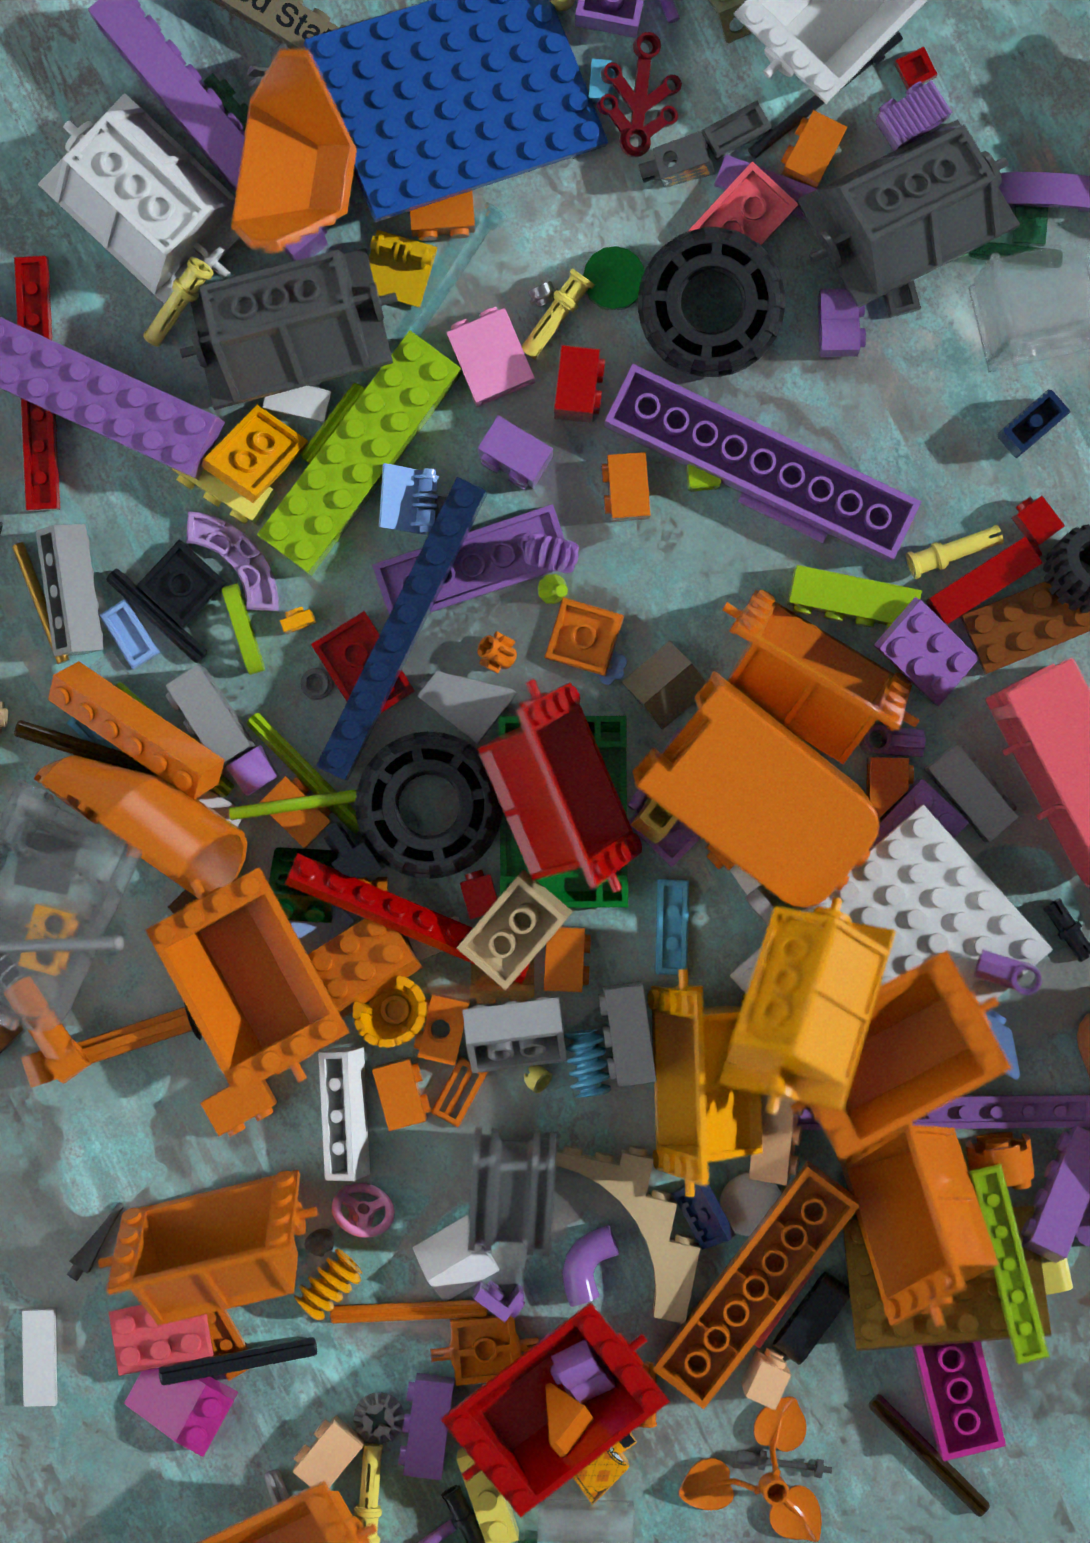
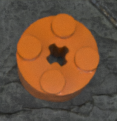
M995 1132L977 1136V1143L975 1144L968 1140L966 1142L969 1171L1001 1164L1007 1187L1012 1186L1013 1189L1017 1190L1031 1187V1180L1035 1177L1030 1136L1021 1133L1022 1139L1013 1138L1012 1132Z

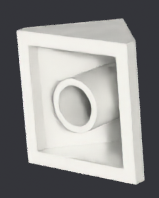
M468 1215L412 1247L426 1280L443 1301L452 1299L499 1271V1267L491 1254L484 1253V1246H475V1252H468Z

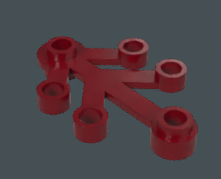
M652 32L642 33L633 43L634 53L638 57L634 91L623 77L622 69L617 63H608L601 70L602 80L615 87L632 111L631 122L618 108V100L612 94L602 96L597 102V109L601 114L609 115L621 132L619 143L622 151L634 158L641 157L647 153L651 145L650 137L663 127L673 125L678 119L677 110L673 106H665L659 110L656 119L644 126L645 113L665 97L675 95L682 87L681 79L677 75L670 74L661 81L659 87L647 95L651 59L661 49L659 37ZM641 43L648 45L649 53L642 51ZM608 68H611L615 71V78H610L608 76ZM668 80L674 82L675 90H671L668 88ZM604 100H609L611 102V110H608L604 107ZM664 111H667L671 114V121H667L664 119ZM630 137H635L638 140V147L631 145Z

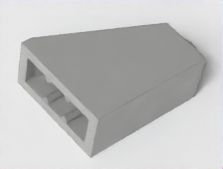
M436 671L433 676L428 673L417 686L421 691L418 697L477 744L480 743L517 695L510 688Z

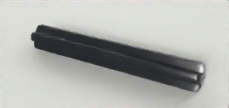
M114 569L107 576L106 581L193 662L199 663L206 656L207 650L139 589L122 571Z

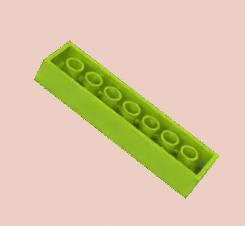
M411 330L408 331L391 354L393 363L382 366L257 534L263 541L311 576L381 484L383 463L396 464L462 375L461 367Z

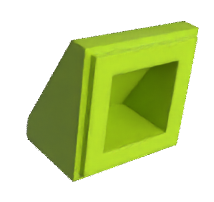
M687 464L688 491H706L720 488L722 484L720 478Z

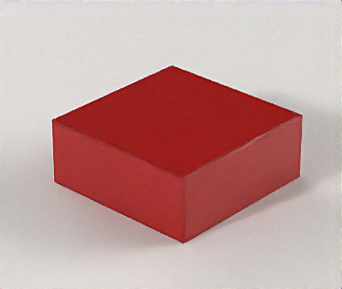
M924 46L894 62L907 90L920 81L925 84L935 79L938 75Z

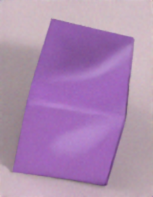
M262 745L257 746L226 766L246 796L278 777V773Z

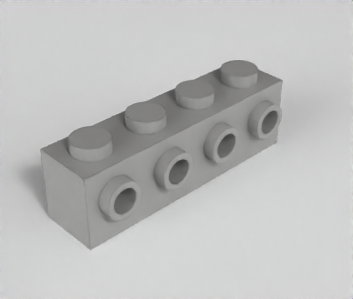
M86 524L52 525L36 530L54 657L85 655L104 650L102 642L103 633L100 628L98 614L99 604L95 593L94 570L91 565L90 542L86 531Z

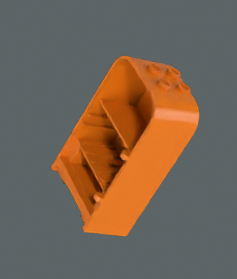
M714 671L710 676L711 678L694 697L698 706L697 712L662 754L655 748H652L640 764L636 765L632 770L635 785L782 901L794 907L808 908L818 905L828 898L834 890L837 892L842 890L849 880L848 874L854 866H862L869 858L871 853L869 849L878 836L879 820L876 810L866 793L856 782Z

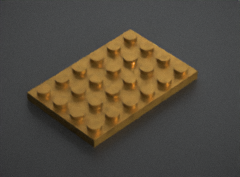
M1034 1206L1012 1207L1021 1244L1025 1237L1021 1234L1022 1228L1029 1217L1032 1218ZM849 1220L844 1226L843 1239L856 1351L1010 1339L993 1268L965 1282L966 1288L952 1295L954 1304L941 1309L945 1325L935 1327L931 1313L923 1314L919 1312L896 1325L890 1326L889 1320L884 1313V1304L858 1220ZM1022 1247L1044 1337L1051 1336L1041 1256Z

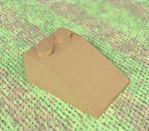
M523 870L460 943L457 949L506 990L573 911L537 880H532L531 875Z

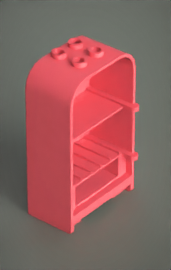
M1070 658L1057 665L1053 663L986 697L985 702L1009 746L1002 750L1004 756L1013 753L1043 810L1036 814L1038 820L1047 817L1074 870L1086 887L1090 889V689L1073 658Z

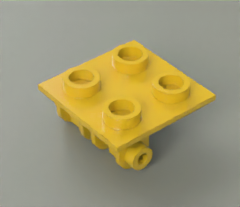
M377 229L376 235H373L370 244L369 262L379 296L396 292L398 302L420 308L438 247Z

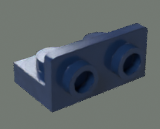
M694 1183V1197H685V1184L672 1193L702 1250L727 1242L736 1235L709 1184L702 1186Z

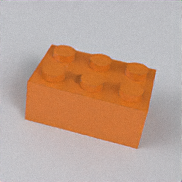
M366 918L308 954L342 1018L353 1012L354 1002L358 1001L366 1004L395 986L398 976L409 977L423 968L403 934Z

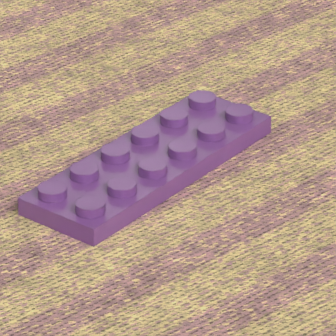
M553 504L469 532L430 613L555 572L554 570L529 565L524 561L526 542L528 543L531 534L538 533L564 539ZM422 548L372 564L389 615Z

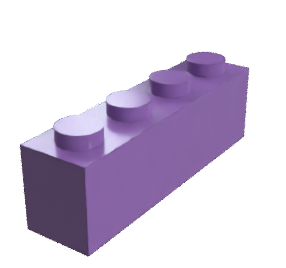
M1078 1126L1062 1132L1055 1146L1059 1150L1055 1160L1050 1161L1045 1170L1046 1184L1044 1189L1041 1188L1037 1192L1033 1201V1206L1036 1209L1032 1218L1029 1217L1026 1220L1021 1232L1025 1236L1021 1244L1022 1247L1054 1263L1067 1258L1090 1199V1132Z

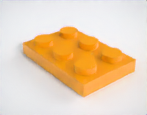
M257 404L203 459L201 467L254 503L307 446L308 440Z

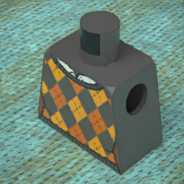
M701 131L653 148L655 159L638 164L643 183L661 178L665 187L715 174L708 146ZM672 161H677L674 166L668 167Z

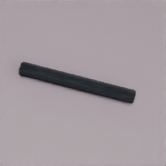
M308 1337L161 1366L158 1371L161 1385L165 1386L317 1355V1344L314 1337Z

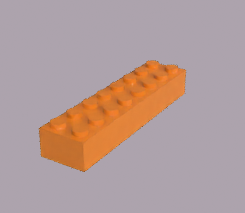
M807 1160L686 1318L685 1324L682 1323L654 1360L652 1370L702 1409H705L860 1207L859 1199Z

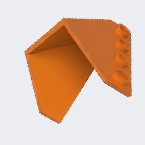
M280 49L250 99L231 228L249 247L264 248V252L267 253L279 252L284 250V245L300 242L302 236L319 232L318 228L335 224V219L348 212L357 149L308 49Z

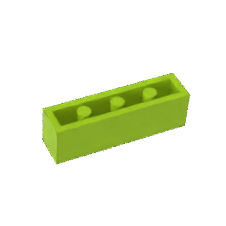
M796 565L793 570L786 605L794 606L793 612L812 615V610L824 612V618L843 621V617L856 619V625L874 628V624L878 623L887 625V630L914 597L921 599L922 590Z

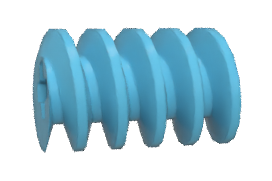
M599 1029L580 1030L564 1034V1038L574 1040L573 1044L565 1048L566 1051L574 1052L576 1055L567 1060V1063L577 1065V1069L569 1072V1076L579 1079L578 1082L570 1085L571 1089L580 1091V1094L575 1096V1098L604 1095L611 1091L610 1085L602 1084L603 1081L609 1079V1073L600 1071V1069L608 1065V1062L598 1058L606 1053V1048L596 1046V1044L604 1041V1035L595 1033Z

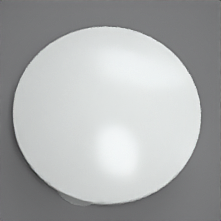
M743 1172L726 1184L721 1193L719 1204L733 1231L740 1235L750 1236L779 1198L781 1192L775 1183L749 1179V1172Z

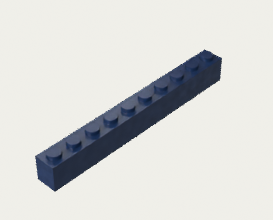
M459 477L456 478L316 767L348 781L487 496L486 490Z

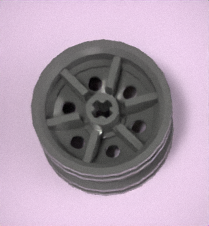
M475 1128L468 1252H475V1246H484V1253H491L492 1245L496 1242L523 1243L527 1248V1255L533 1256L534 1249H543V1256H550L556 1132H550L549 1138H540V1131H534L533 1138L528 1142L502 1140L498 1136L497 1128H492L491 1135L482 1134V1128Z

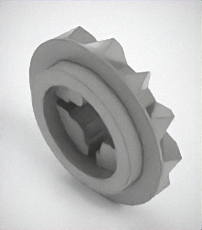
M376 1392L365 1396L355 1408L353 1421L356 1431L366 1442L381 1445L393 1441L403 1428L404 1411L401 1404L395 1397L387 1393ZM385 1407L384 1419L388 1424L380 1423L373 1430L374 1419L370 1417V1414L377 1415Z

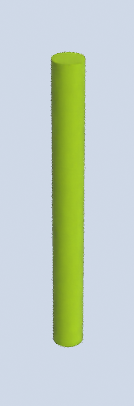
M356 789L230 807L229 816L230 820L353 803L356 802Z

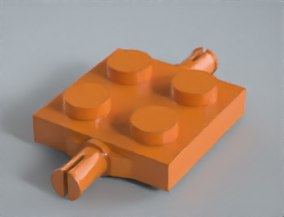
M496 1315L451 1319L449 1347L431 1348L430 1357L431 1362L451 1361L454 1367L456 1386L487 1383L518 1359L521 1352H526L536 1345L539 1339L538 1337L519 1339L515 1330V1318L509 1316L506 1322Z

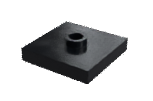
M179 539L136 586L178 625L185 629L227 582Z

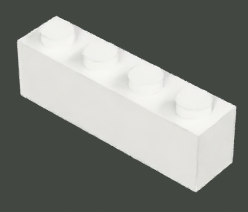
M335 1047L318 1052L325 1181H355L370 1175L364 1047Z

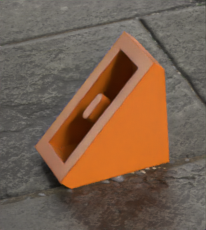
M545 1384L550 1445L560 1457L568 1455L594 1421V1418L584 1405L554 1384Z

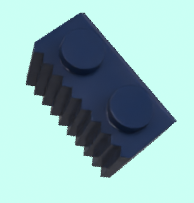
M1047 390L1000 430L997 438L1017 458L1066 417L1070 410L1053 390Z

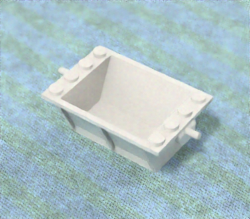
M746 0L737 9L734 16L766 46L764 52L771 62L763 71L767 78H770L777 70L787 77H792L795 74L827 104L928 0Z
M126 93L95 124L87 121L78 128L71 121H67L64 124L63 128L71 134L65 145L68 153L38 185L163 304H165L173 292L172 284L174 280L180 278L188 267L187 261L190 257L202 260L223 279L230 275L231 272L219 260L241 238L231 228L235 196Z

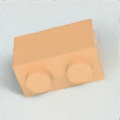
M756 1348L741 1381L747 1398L773 1410H776L791 1377L787 1362L782 1360L784 1357L782 1354L770 1348H766L765 1352Z
M337 1415L330 1422L325 1419L313 1434L317 1439L310 1447L304 1444L293 1458L297 1462L293 1473L310 1487L325 1480L330 1488L363 1448L365 1439Z

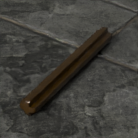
M19 720L15 726L14 735L16 737L76 756L158 776L125 752L23 720Z
M878 1394L871 1399L868 1404L869 1409L976 1516L981 1517L989 1510V1502L948 1461H943L938 1451L882 1395Z

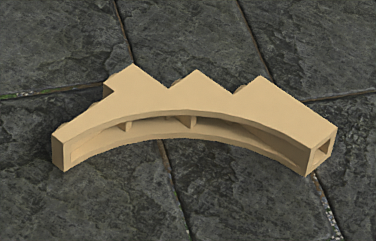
M564 1145L563 1150L556 1149L555 1166L578 1172L600 1184L617 1198L634 1218L647 1242L653 1262L655 1282L653 1317L685 1324L701 1248L699 1243L694 1242L695 1238L692 1236L676 1234L675 1238L670 1237L677 1202L671 1198V1193L653 1190L652 1194L647 1193L653 1165L652 1155H647L648 1150L645 1148L629 1146L628 1150L621 1149L619 1161H614V1155L595 1152V1156L582 1154L583 1149Z

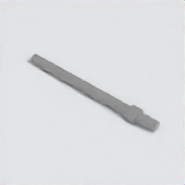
M120 936L2 940L0 938V956L2 953L120 950L124 942Z

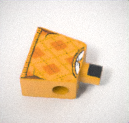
M629 1433L573 1477L591 1504H594L628 1470L629 1462L623 1452L637 1443L632 1433Z

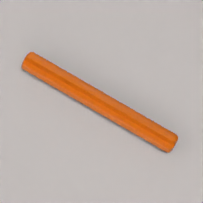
M476 1300L334 1306L330 1312L331 1323L337 1324L486 1317L488 1309Z

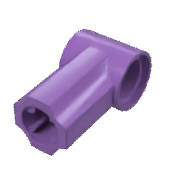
M873 725L860 741L859 746L865 753L870 755L885 754L923 757L926 737L923 729L899 728L898 730L891 731L883 725ZM872 731L878 732L882 737V744L878 749L873 748L869 743L868 738Z
M982 949L974 977L1015 989L1019 993L1026 995L1035 993L1040 988L1042 982L1040 972L1032 963L1021 962ZM1024 970H1030L1035 975L1033 982L1027 986L1017 983L1018 974Z

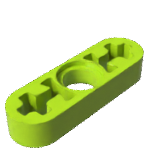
M238 583L223 587V596L249 675L265 671L262 655Z

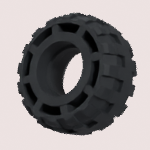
M704 227L687 231L666 243L653 256L646 267L638 292L640 324L653 350L675 369L699 377L732 375L758 361L776 339L785 312L783 281L769 253L759 243H756L746 235L735 230L719 227ZM705 272H718L731 278L739 288L742 298L741 311L736 321L727 329L716 333L702 332L694 328L685 319L681 308V297L684 288L691 279Z
M426 731L412 733L387 744L367 764L356 791L355 808L357 823L369 849L391 869L414 878H444L472 866L490 848L498 834L502 821L503 808L479 751L470 743L442 732ZM422 775H436L446 779L458 794L459 812L455 822L446 831L437 835L427 836L412 831L404 823L399 812V799L403 789L411 780Z

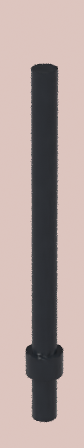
M899 31L845 86L871 65L876 66L885 59V54L903 40ZM815 94L749 147L748 152L754 159L759 157L801 122L803 116L807 118L812 114L813 110L816 111L824 102Z

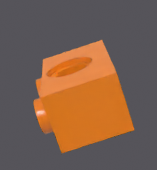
M433 993L431 1000L425 999L427 1002V1016L424 1017L426 1018L424 1031L420 1030L416 1034L414 1048L419 1049V1058L455 1066L464 1030L463 1010L469 1008L470 1001ZM436 1020H445L449 1024L450 1032L446 1036L440 1037L434 1034L432 1024Z

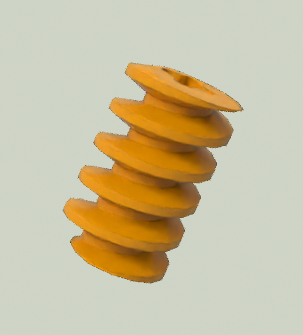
M338 1248L335 1252L339 1259L335 1261L328 1257L326 1261L329 1269L326 1270L319 1266L317 1271L320 1278L317 1279L310 1275L308 1280L311 1287L308 1288L301 1284L299 1289L302 1296L294 1295L299 1305L316 1320L322 1321L324 1319L323 1309L330 1312L333 1310L334 1304L332 1300L335 1302L342 1301L343 1295L341 1291L344 1293L351 1292L352 1286L350 1282L359 1284L361 1281L359 1273L362 1274V1270L351 1257Z

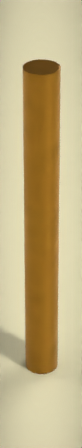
M20 542L13 545L12 549L53 651L45 595L25 544ZM68 656L55 657L57 664L69 661Z

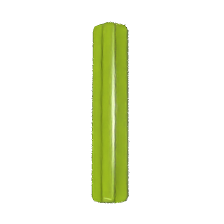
M356 382L352 384L301 452V457L306 462L311 463L364 392L365 388Z

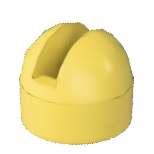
M540 1065L530 1066L528 1068L530 1073L524 1074V1082L534 1093H540L549 1085L552 1074Z

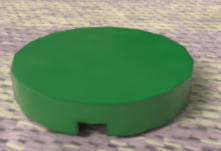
M618 246L606 247L594 253L586 263L583 273L585 278L595 284L592 289L588 288L586 291L590 301L606 310H624L636 303L640 282L645 272L643 264L633 252Z

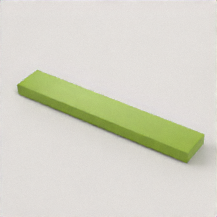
M995 1164L970 1170L968 1172L999 1264L993 1267V1272L1016 1363L1022 1364L1048 1358L1049 1353L1001 1164Z

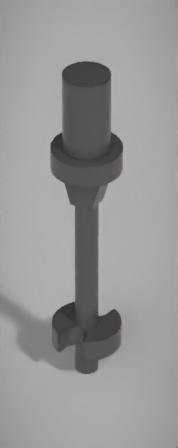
M760 1450L759 1453L737 1451L736 1463L758 1466V1470H765L766 1464L772 1465L771 1458H767V1451ZM777 1459L778 1466L814 1471V1477L822 1478L823 1473H832V1467L824 1466V1460L816 1459L815 1465Z

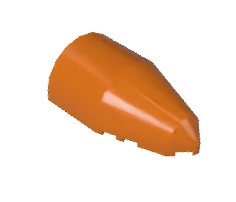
M72 755L43 766L33 778L93 824L97 825L99 822L114 833L112 837L119 843L124 840L139 850L136 854L196 898L197 896L190 885L191 882L199 879L207 894L218 887L222 888L237 880L245 861L248 843L244 832L198 799L193 800L161 777Z

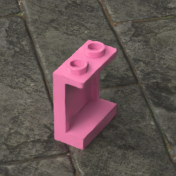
M497 307L487 309L479 314L481 318L470 323L468 319L461 320L451 325V331L446 332L476 407H480L535 383V377L505 308L498 310Z

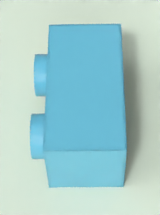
M592 58L588 100H592L593 104H597L598 100L605 94L613 95V87L609 86L610 84L605 83L601 78L602 68L611 63L612 60ZM608 68V76L614 78L615 71ZM604 100L603 104L608 105V100Z

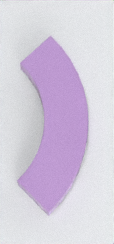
M188 511L186 543L211 549L224 557L232 565L242 582L247 610L279 612V598L274 575L269 563L256 544L242 531L222 519L204 513Z

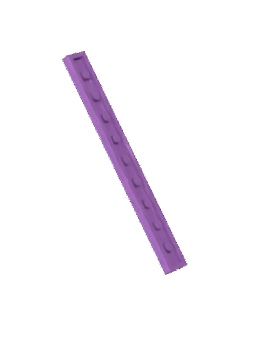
M1090 1094L962 1095L913 1121V1125L953 1127L954 1129L1074 1128L1075 1126L1087 1128L1090 1127ZM809 1106L804 1108L802 1116L798 1115L797 1126H802V1130H824L819 1119L815 1118Z

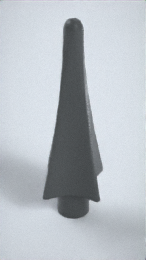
M119 1202L99 1229L69 1260L73 1264L67 1273L70 1278L78 1281L83 1272L88 1274L91 1271L110 1229L124 1208L123 1203Z

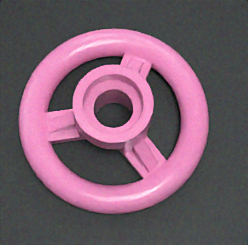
M366 1183L347 1185L337 1192L332 1201V1214L336 1223L351 1235L363 1238L375 1237L387 1231L393 1223L395 1215L394 1205L389 1196L374 1185ZM367 1193L377 1199L371 1202L358 1201L351 1197L350 1194ZM342 1204L349 1210L347 1220L342 1214ZM385 1209L383 1221L379 1225L371 1227L375 1212Z

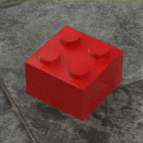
M561 345L554 419L592 423L593 415H599L602 391L596 390V383L603 384L605 359L599 358L600 349Z

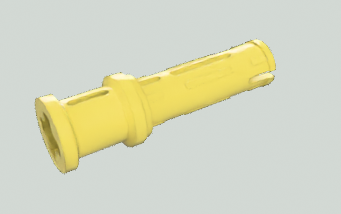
M190 257L187 261L188 267L182 276L174 280L172 284L173 292L159 310V313L148 329L143 333L144 339L151 345L161 346L162 341L176 323L187 304L197 300L199 297L198 291L200 286L204 284L206 279L209 280L214 275L210 266L202 260Z
M573 268L569 271L571 275L562 288L553 293L555 300L521 346L524 353L534 360L537 359V356L554 335L570 311L574 312V310L579 308L578 302L588 288L592 289L595 284Z
M993 525V527L944 545L940 542H934L930 548L917 553L909 551L906 553L909 570L914 579H919L921 574L936 568L944 570L951 561L1003 544V535L989 538L992 535L998 534L1001 530L998 525Z
M364 1443L359 1504L354 1508V1515L357 1516L364 1527L374 1523L378 1533V1520L382 1516V1509L378 1505L383 1445ZM377 1533L369 1536L370 1543H380V1537Z

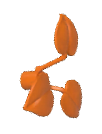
M792 1396L782 1397L776 1410L765 1406L759 1412L754 1422V1438L759 1444L770 1446L769 1453L773 1469L772 1472L766 1473L760 1478L757 1486L736 1478H730V1470L723 1461L716 1458H705L690 1468L678 1492L680 1498L687 1504L698 1509L712 1511L729 1505L734 1498L731 1485H738L753 1491L755 1494H762L765 1500L772 1505L769 1511V1521L776 1533L788 1539L818 1542L821 1534L822 1518L816 1496L810 1489L802 1485H794L789 1488L780 1477L781 1471L778 1468L776 1448L783 1452L792 1451L802 1444L806 1436V1421L797 1399Z

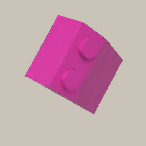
M159 1368L141 1371L124 1404L176 1443L204 1457L238 1391L212 1377L163 1386L159 1379Z

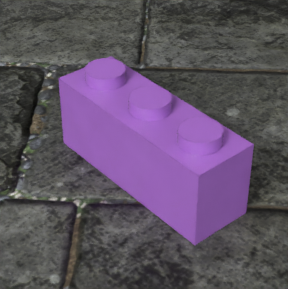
M417 1373L415 1382H409L406 1401L412 1402L411 1414L405 1413L402 1433L408 1434L407 1446L401 1445L398 1462V1465H404L403 1476L442 1480L448 1429L442 1423L441 1418L451 1410L454 1377Z

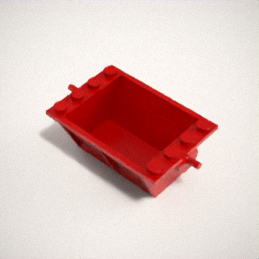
M535 679L529 680L525 683L531 698L520 702V709L516 710L523 726L477 748L532 880L582 867L591 888L598 886L608 879L612 891L617 892L622 887L615 872L642 853L641 841L631 828L581 708L578 690L569 682L550 693L543 692L540 694Z
M590 1302L441 1418L442 1423L475 1462L462 1473L464 1479L469 1481L482 1471L521 1518L670 1402L642 1366L643 1361L636 1352L638 1348L648 1341L646 1337L641 1333L629 1342L621 1332L616 1334L592 1302ZM587 1339L610 1368L616 1387L582 1404L592 1415L594 1421L568 1455L560 1457L550 1445L545 1384L552 1383L565 1393L566 1391L563 1383L558 1385L552 1376L550 1367L554 1364L551 1356Z

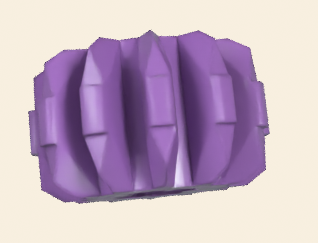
M533 533L529 536L528 543L526 542L524 561L529 565L568 574L574 571L575 564H577L579 546L572 541Z

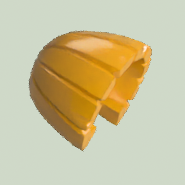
M398 976L395 986L371 1000L369 1004L358 1001L354 1002L353 1018L355 1019V1027L359 1031L360 1036H363L364 1040L368 1043L387 1048L399 1046L410 1041L422 1029L425 1022L424 1017L427 1016L426 998L420 987L407 977Z

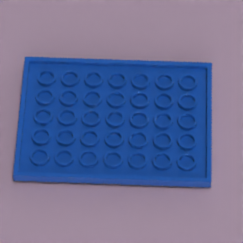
M430 0L310 37L304 41V47L309 50L357 149L354 172L374 223L606 147L609 143L592 100H588V89L555 6L550 0Z

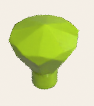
M546 574L538 583V596L546 604H557L568 593L566 582L558 574Z

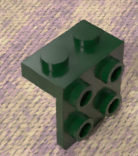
M276 848L272 859L269 885L288 920L332 923V904L287 886L285 882L297 853L333 869H336L332 862L337 860V853L334 854L331 850Z

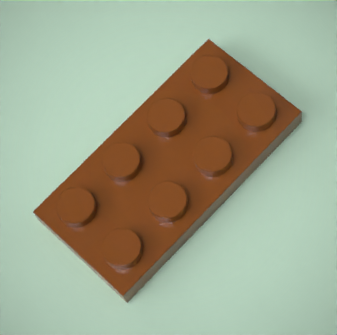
M1044 581L960 617L974 651L980 658L979 662L984 674H988L1089 632L1090 611L1088 613H1081L1080 608L1073 611L1069 609V604L1064 603L1062 605L1057 601L1059 597L1056 594L1052 595L1049 591L1051 585Z

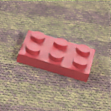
M752 161L688 231L704 227L735 230L762 246L794 212L799 204Z
M142 1305L108 1312L119 1376L214 1356L207 1314L158 1326Z

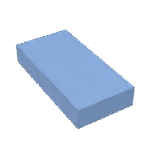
M126 599L99 615L133 670L160 654L157 646Z

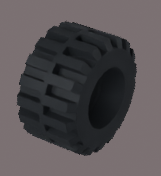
M1089 524L1082 525L1080 528L1075 527L1067 533L1047 554L1045 558L1047 562L1043 566V571L1047 572L1044 579L1046 583L1051 585L1049 589L1051 594H1056L1059 597L1057 601L1062 605L1064 603L1069 604V609L1073 611L1080 608L1081 613H1088L1090 611V574L1085 571L1080 561H1083L1090 566Z

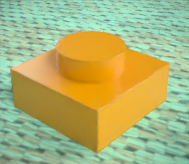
M303 607L287 611L285 613L286 618L280 620L283 631L286 634L316 624L313 612L310 609L304 611Z

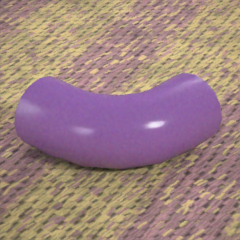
M609 1225L592 1230L577 1239L566 1254L562 1277L570 1307L585 1304L600 1296L594 1280L595 1268L600 1262L619 1255L617 1243Z

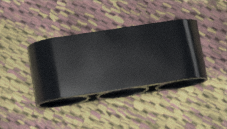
M823 1272L779 1331L772 1346L800 1365L808 1357L849 1300V1287L829 1272Z

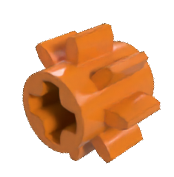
M498 631L495 632L494 637L491 635L485 636L480 641L477 649L478 655L482 658L479 664L497 674L501 668L504 670L510 668L517 656L516 649L512 647L515 641Z

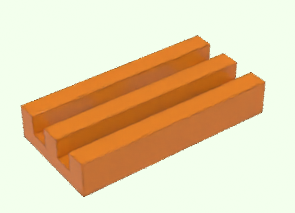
M460 1056L430 1113L459 1127L488 1071L478 1073L479 1076L455 1119L450 1115L473 1074L470 1061ZM462 1066H465L468 1070L444 1113L439 1109Z

